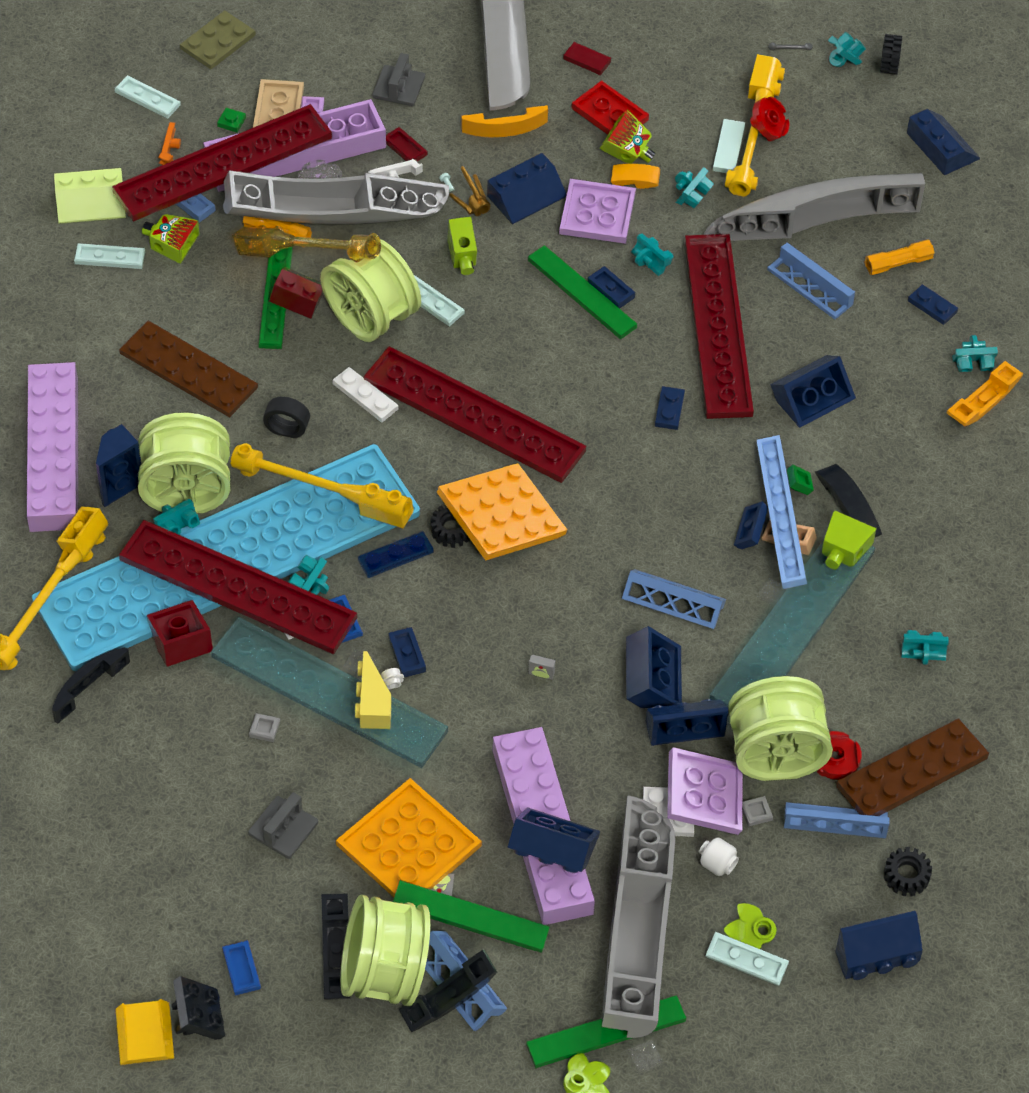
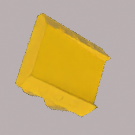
M159 999L158 1001L134 1004L122 1003L116 1008L120 1065L174 1059L169 1002Z

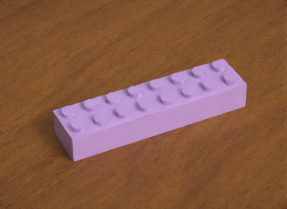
M371 99L323 111L318 114L331 130L332 139L255 170L250 174L276 177L386 148V129ZM234 135L204 142V148ZM224 184L216 187L218 192L224 190Z
M71 362L28 365L27 520L30 532L65 530L78 512V377L76 364Z
M539 727L493 737V754L513 824L515 818L527 807L570 821L543 728ZM531 855L523 856L543 925L593 915L594 897L585 869L582 872L572 873L564 870L561 865L555 863L548 865L540 862L537 857Z

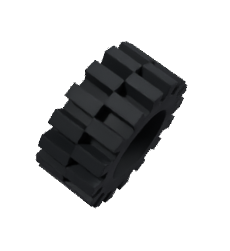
M885 34L880 73L898 74L902 36Z
M442 505L439 506L438 511L435 510L433 516H431L433 539L436 538L438 544L443 542L444 547L451 544V548H455L456 543L459 544V547L463 546V541L468 543L470 538L462 527L457 530H448L443 527L447 521L457 520L446 505L445 508Z
M905 847L904 852L901 848H898L896 853L893 851L885 864L884 880L888 881L887 886L889 888L894 887L893 892L898 893V891H902V896H906L907 893H910V896H915L916 892L920 894L924 888L928 887L932 875V866H930V859H925L926 854L924 852L919 855V849L914 848V851L910 852V847ZM903 865H910L916 869L918 875L911 879L905 878L898 873V869Z

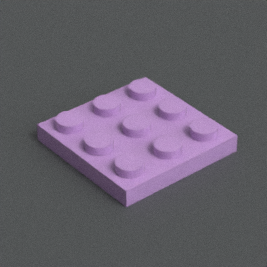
M570 179L559 234L626 244L636 188Z
M673 747L669 751L667 818L738 835L742 831L743 773L738 769L736 762Z

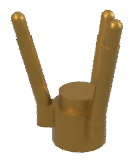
M462 166L460 169L473 192V195L468 199L469 206L453 193H450L449 196L462 206L469 215L474 213L476 216L487 213L491 205L485 196L478 176L476 174L473 175L475 187L465 167Z

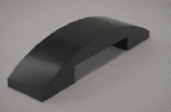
M834 464L815 471L824 488L831 491L847 516L876 528L875 537L882 535L869 503L857 484L844 469Z
M124 647L109 651L92 659L78 669L66 681L54 701L52 707L54 721L58 724L76 709L74 698L106 672L111 677H114L130 663L129 650Z
M348 893L321 894L324 1000L351 999V996H343L340 982L343 946L349 922Z
M482 949L461 964L463 966L462 969L426 995H418L411 1006H403L399 1009L411 1032L440 1019L460 1006L496 975L497 971L485 950Z

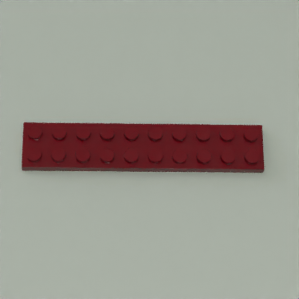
M309 104L112 186L113 193L134 222L224 184L229 171L251 173L332 139V132L314 107Z
M730 234L685 235V249L706 418L753 417L754 409Z
M390 346L364 375V380L371 383L378 390L560 483L565 480L586 452V445Z
M143 520L119 554L120 561L333 655L357 619V612L146 520Z

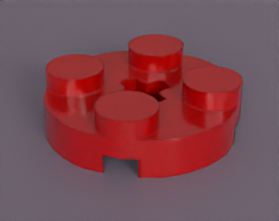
M764 97L755 102L750 122L768 141H774L785 136L790 126L789 119L785 120L783 114L786 110L776 98Z
M831 731L829 733L833 748L832 754L833 752H838V755L843 757L839 759L831 757L823 767L817 770V773L830 779L839 780L857 771L861 763L862 751L857 741L854 742L850 739L848 734Z

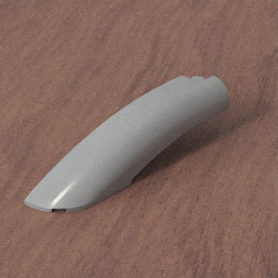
M481 0L489 110H499L515 105V101L520 98L524 99L530 90L524 0Z
M229 171L224 180L225 201L223 209L226 214L296 223L367 224L428 217L437 213L444 206L448 198L449 185L365 173L364 176L300 179Z
M922 173L857 176L795 187L758 199L721 216L709 225L704 235L730 234L731 241L792 238V234L810 227L855 216L920 212L925 188L924 176Z
M627 796L602 1009V1027L626 1030L627 1038L646 1036L655 1030L658 1023L663 955L675 850V832L670 820L658 813L657 807L633 796Z

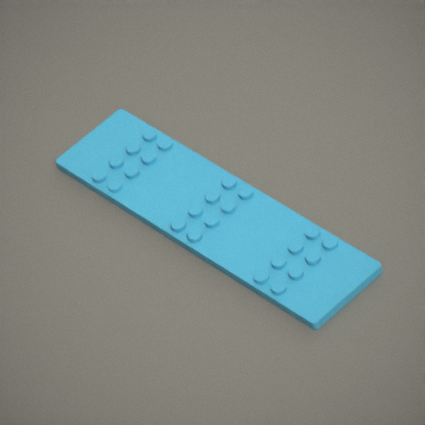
M375 444L308 473L340 484L366 485L376 483L381 489L387 491L398 490L401 492V495L412 499L414 511L408 521L420 515V507L380 448ZM293 479L204 518L193 529L188 526L182 528L180 536L282 579L300 571L297 567L305 555L317 561L321 557L326 559L397 526L360 515L359 505L341 496L340 493ZM118 556L59 582L38 613L73 671H77L83 665L104 653L119 648H129L153 637L147 620L148 614L190 600L194 601L201 615L222 605L120 561ZM40 591L32 595L33 601L36 599Z

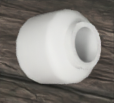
M715 838L711 842L706 840L699 850L701 865L717 876L729 875L739 860L736 848L721 838Z

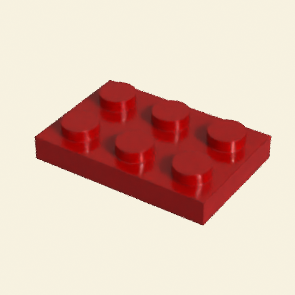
M602 80L572 102V109L607 135L618 118L627 110L642 125L649 120L647 112Z

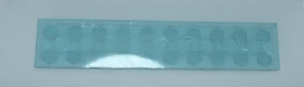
M823 540L804 566L807 584L791 587L785 591L710 693L709 699H721L728 707L732 696L748 684L766 678L786 676L874 555L875 547L871 546L854 566L849 567L841 563L839 568L834 570L825 563L827 556L822 554Z
M240 617L237 618L211 651L212 658L420 768H423L448 733L447 725L391 697L390 729L360 728V718H355V705L360 703L361 697H356L357 682H362L361 680Z

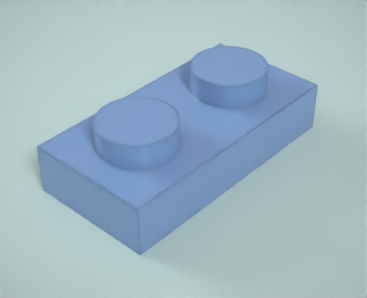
M202 194L176 204L192 218L198 220L199 223L216 211L215 204Z

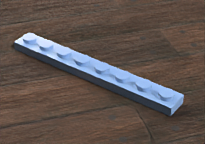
M780 435L758 439L757 446L783 589L805 585L807 580Z

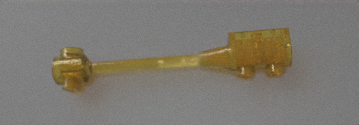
M260 225L259 227L245 226L232 234L239 255L271 257L281 249L303 246L347 250V254L352 261L360 262L364 258H376L381 251L380 238L375 233L369 235L355 234L347 241L295 237L284 232L279 226L267 228L264 225ZM244 239H251V241L246 244Z

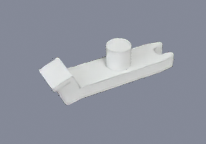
M412 159L368 171V173L399 178L398 175L411 172L416 176L423 172V165Z

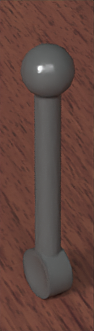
M771 42L768 48L770 50H812L813 45L811 43H805V45H783Z

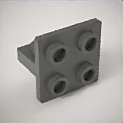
M400 53L395 67L384 65L374 89L373 98L414 106L424 82L425 73L413 71L412 64H409V54Z
M293 792L288 799L276 796L249 829L248 833L252 838L290 859L318 825V819L302 810V798Z

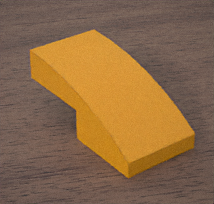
M646 164L613 165L611 183L618 186L635 184L636 188L640 189L658 187L660 168Z

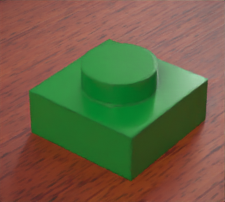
M225 108L217 121V127L238 133L246 119V113Z
M791 465L787 469L790 488L805 495H809L814 491L810 472L795 465Z

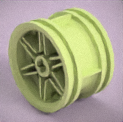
M371 237L354 248L351 260L339 258L323 268L321 272L322 290L335 316L357 338L365 342H372L386 333L392 319L398 321L405 320L411 314L417 312L421 306L420 290L411 269L391 245L379 238Z
M194 413L163 415L145 425L138 438L142 463L138 472V491L142 500L150 507L161 512L163 506L168 504L173 508L187 499L193 501L196 513H205L223 504L230 493V470L227 466L230 457V439L225 427L210 417Z
M790 676L762 679L741 688L729 701L728 712L735 740L736 764L743 774L762 781L797 779L819 770L831 758L833 748L826 722L823 693L819 686L810 680Z
M359 895L349 918L342 953L340 982L343 996L350 997L354 993L356 998L363 999L369 997L388 1000L391 1004H398L401 1001L404 1006H411L415 1002L422 984L429 949L430 912L426 905L420 904L416 908L413 903L409 902L403 904L381 900L379 897H372L369 901L366 895Z

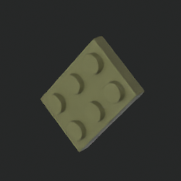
M224 10L182 42L180 49L211 70L252 39L256 32Z

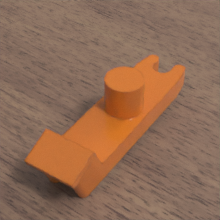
M173 122L169 123L162 152L158 157L161 159L159 162L161 165L174 161L173 155L169 154L171 148L180 149L181 139L174 138L176 128Z

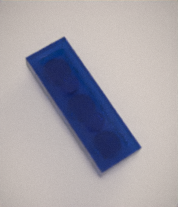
M424 531L360 555L358 556V562L367 578L432 554L434 553V548Z

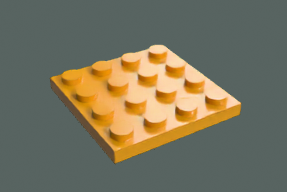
M518 463L438 487L437 494L485 561L566 535L567 528Z
M409 778L336 840V846L394 897L400 880L431 890L482 847V841Z

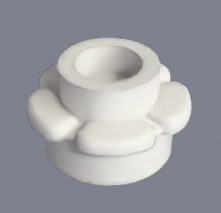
M398 668L387 669L381 673V677L388 689L398 688L401 686V682L404 681V675L401 674Z

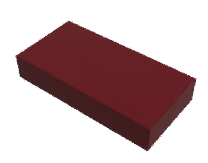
M573 42L563 55L564 60L600 76L611 63V57L576 42Z
M400 127L386 135V144L405 161L414 159L418 162L428 155V151Z

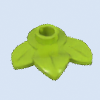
M746 903L737 905L740 919L731 922L724 928V932L728 937L758 949L761 948L762 944L771 942L776 935L775 923L771 919L763 917L758 907ZM761 927H765L768 930V933L766 935H761L758 932V929Z
M584 1053L576 1054L569 1060L567 1064L568 1073L563 1080L566 1093H609V1090L603 1084L610 1075V1067L599 1061L589 1063Z

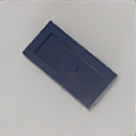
M605 266L588 277V282L619 309L635 298V291Z
M923 284L908 297V302L943 325L958 312V307Z
M662 386L655 427L678 430L685 389Z
M763 501L744 508L734 546L737 548L745 549L758 544L768 506Z
M412 627L388 633V639L396 662L404 678L426 672V665Z

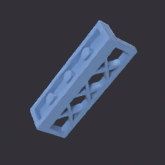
M789 243L781 247L780 257L767 268L769 272L833 319L838 318L853 305L855 291ZM784 263L790 268V272H780L776 268ZM793 277H803L807 280V285L796 284ZM810 289L821 290L824 293V297H814L811 295ZM827 302H837L842 307L837 311H833L828 307Z
M636 569L630 571L622 596L624 600L712 629L715 628L720 610L723 609L726 602L724 598ZM633 582L642 585L646 595L640 598L629 595ZM648 587L653 588L655 590L650 592ZM657 591L665 592L669 602L662 606L655 603L652 594ZM671 595L677 596L678 598L673 600ZM648 597L650 602L643 599ZM681 598L686 599L691 605L692 610L686 613L679 612L674 602ZM693 602L698 603V604H701V605L698 606V607H695V605H694ZM671 604L673 609L667 608L666 606ZM704 606L715 609L711 622L703 620L698 609ZM694 612L695 615H696V617L691 616V615H688V614Z
M788 802L785 804L784 828L886 838L889 827L888 812L880 816L859 815L855 809Z
M431 931L429 946L431 945L435 950V961L427 959L425 970L436 984L440 985L444 982V979L441 977V965L448 966L451 977L463 968L461 964L466 962L468 958L446 931ZM488 983L464 1002L465 1006L462 1003L456 1008L473 1031L481 1028L491 1016H500L507 1010V1007ZM472 1004H478L483 1010L482 1015L477 1020L472 1016Z

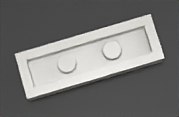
M350 367L333 379V385L380 422L385 421L398 410V405L371 383L364 380L362 376Z

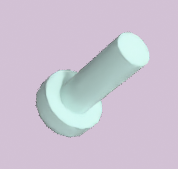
M444 173L440 176V181H444L445 185H449V192L455 189L449 180L450 175Z

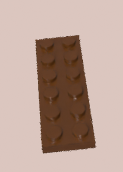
M149 320L119 349L121 355L229 418L258 388V383Z
M958 718L837 781L836 787L859 815L880 816L988 759L989 752Z

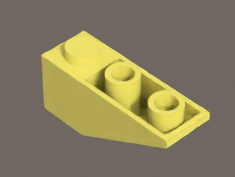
M363 651V661H358V676H362V682H357L356 697H361L360 703L355 705V718H360V728L390 729L391 693L368 652Z

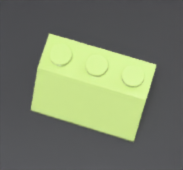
M121 168L54 174L59 223L126 218L125 209L113 193L112 186L123 182Z

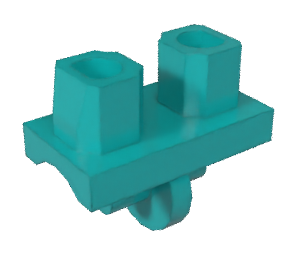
M844 32L838 39L834 36L828 39L831 44L837 47V49L831 52L829 61L833 66L841 67L847 60L855 65L862 63L859 56L866 48L860 40H854L847 32Z
M703 167L694 179H692L693 174L690 171L687 173L679 172L675 176L676 188L678 190L685 189L675 203L682 205L685 202L692 208L699 204L703 197L695 191V188L706 195L714 185L706 177V174L709 172L706 168Z
M643 233L637 236V243L631 252L636 256L635 263L638 266L646 265L658 276L664 273L665 268L671 264L674 257L669 250L662 251L654 237L647 238Z
M970 335L969 342H962V349H956L952 359L953 362H957L959 372H971L973 369L972 361H979L980 371H992L998 350L997 347H986L985 341H978L976 335Z
M187 499L173 508L167 504L162 507L163 513L153 518L155 525L180 535L182 528L188 526L193 529L200 524L198 514L191 499Z
M305 555L297 568L307 574L306 578L303 579L294 573L288 580V583L307 591L312 588L311 593L316 595L319 592L327 594L329 586L325 582L328 577L322 574L320 578H317L327 561L322 557L317 561Z
M908 630L903 637L901 658L922 659L923 665H927L928 660L946 661L949 639L944 637L942 632L920 635L915 630Z

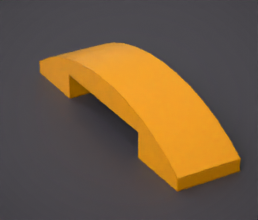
M548 106L526 108V115L484 119L483 113L461 116V130L463 133L480 137H508L523 134L537 129L548 122Z
M1004 361L991 372L989 380L965 400L961 398L947 410V414L963 426L973 424L981 419L1013 389L1022 378L1023 373Z

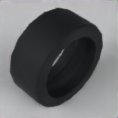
M282 396L273 398L268 402L263 416V422L270 432L290 438L301 437L305 433L310 420L309 410L303 403L296 399ZM278 414L289 416L295 421L286 420L280 417Z

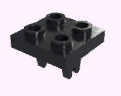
M182 976L173 980L176 1001L171 1005L172 1010L178 1009L180 1025L175 1028L176 1034L183 1032L184 1036L196 1033L214 1040L225 1037L218 989Z

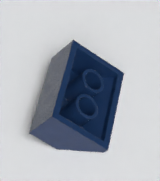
M926 109L909 117L907 134L943 175H947L980 160L975 151L942 115Z
M543 153L487 180V197L511 224L567 196L555 166Z
M826 355L770 384L777 403L799 428L856 399L840 356Z
M122 424L102 435L97 455L96 468L102 505L104 507H107L138 487V472L142 465L139 442Z
M649 626L627 636L626 700L640 708H652L658 705H677L682 703L681 646Z
M706 699L695 703L682 702L677 705H658L648 708L645 721L650 744L654 746L724 737L728 707L721 699Z
M527 807L515 818L507 848L513 849L517 855L525 857L531 855L539 858L538 860L544 864L553 865L555 863L563 866V869L568 872L578 873V871L582 872L587 867L600 831Z
M916 911L840 928L835 953L845 979L861 980L869 973L878 972L879 974H885L894 967L903 965L904 968H910L915 966L920 961L923 951Z

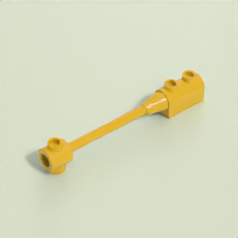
M757 54L749 84V99H755L756 102L764 97L780 95L781 83H778V80L783 81L785 68H781V62L777 58ZM752 125L742 164L736 166L733 170L727 171L725 187H728L733 195L747 196L751 190H756L758 177H754L755 173L750 168L759 131Z
M247 443L237 445L231 456V466L239 469L244 476H254L259 469H263L334 491L358 504L360 515L403 529L414 511L412 499L401 495V492L398 490L387 491L381 489L376 483L366 485L340 484L263 460V453L252 449L251 445Z
M81 506L58 538L57 543L63 551L55 572L9 637L0 634V670H11L17 665L18 661L15 657L20 651L17 641L62 577L69 573L78 563L89 561L93 557V552L91 551L93 546L105 540L106 536L103 532L108 526V521L100 508Z

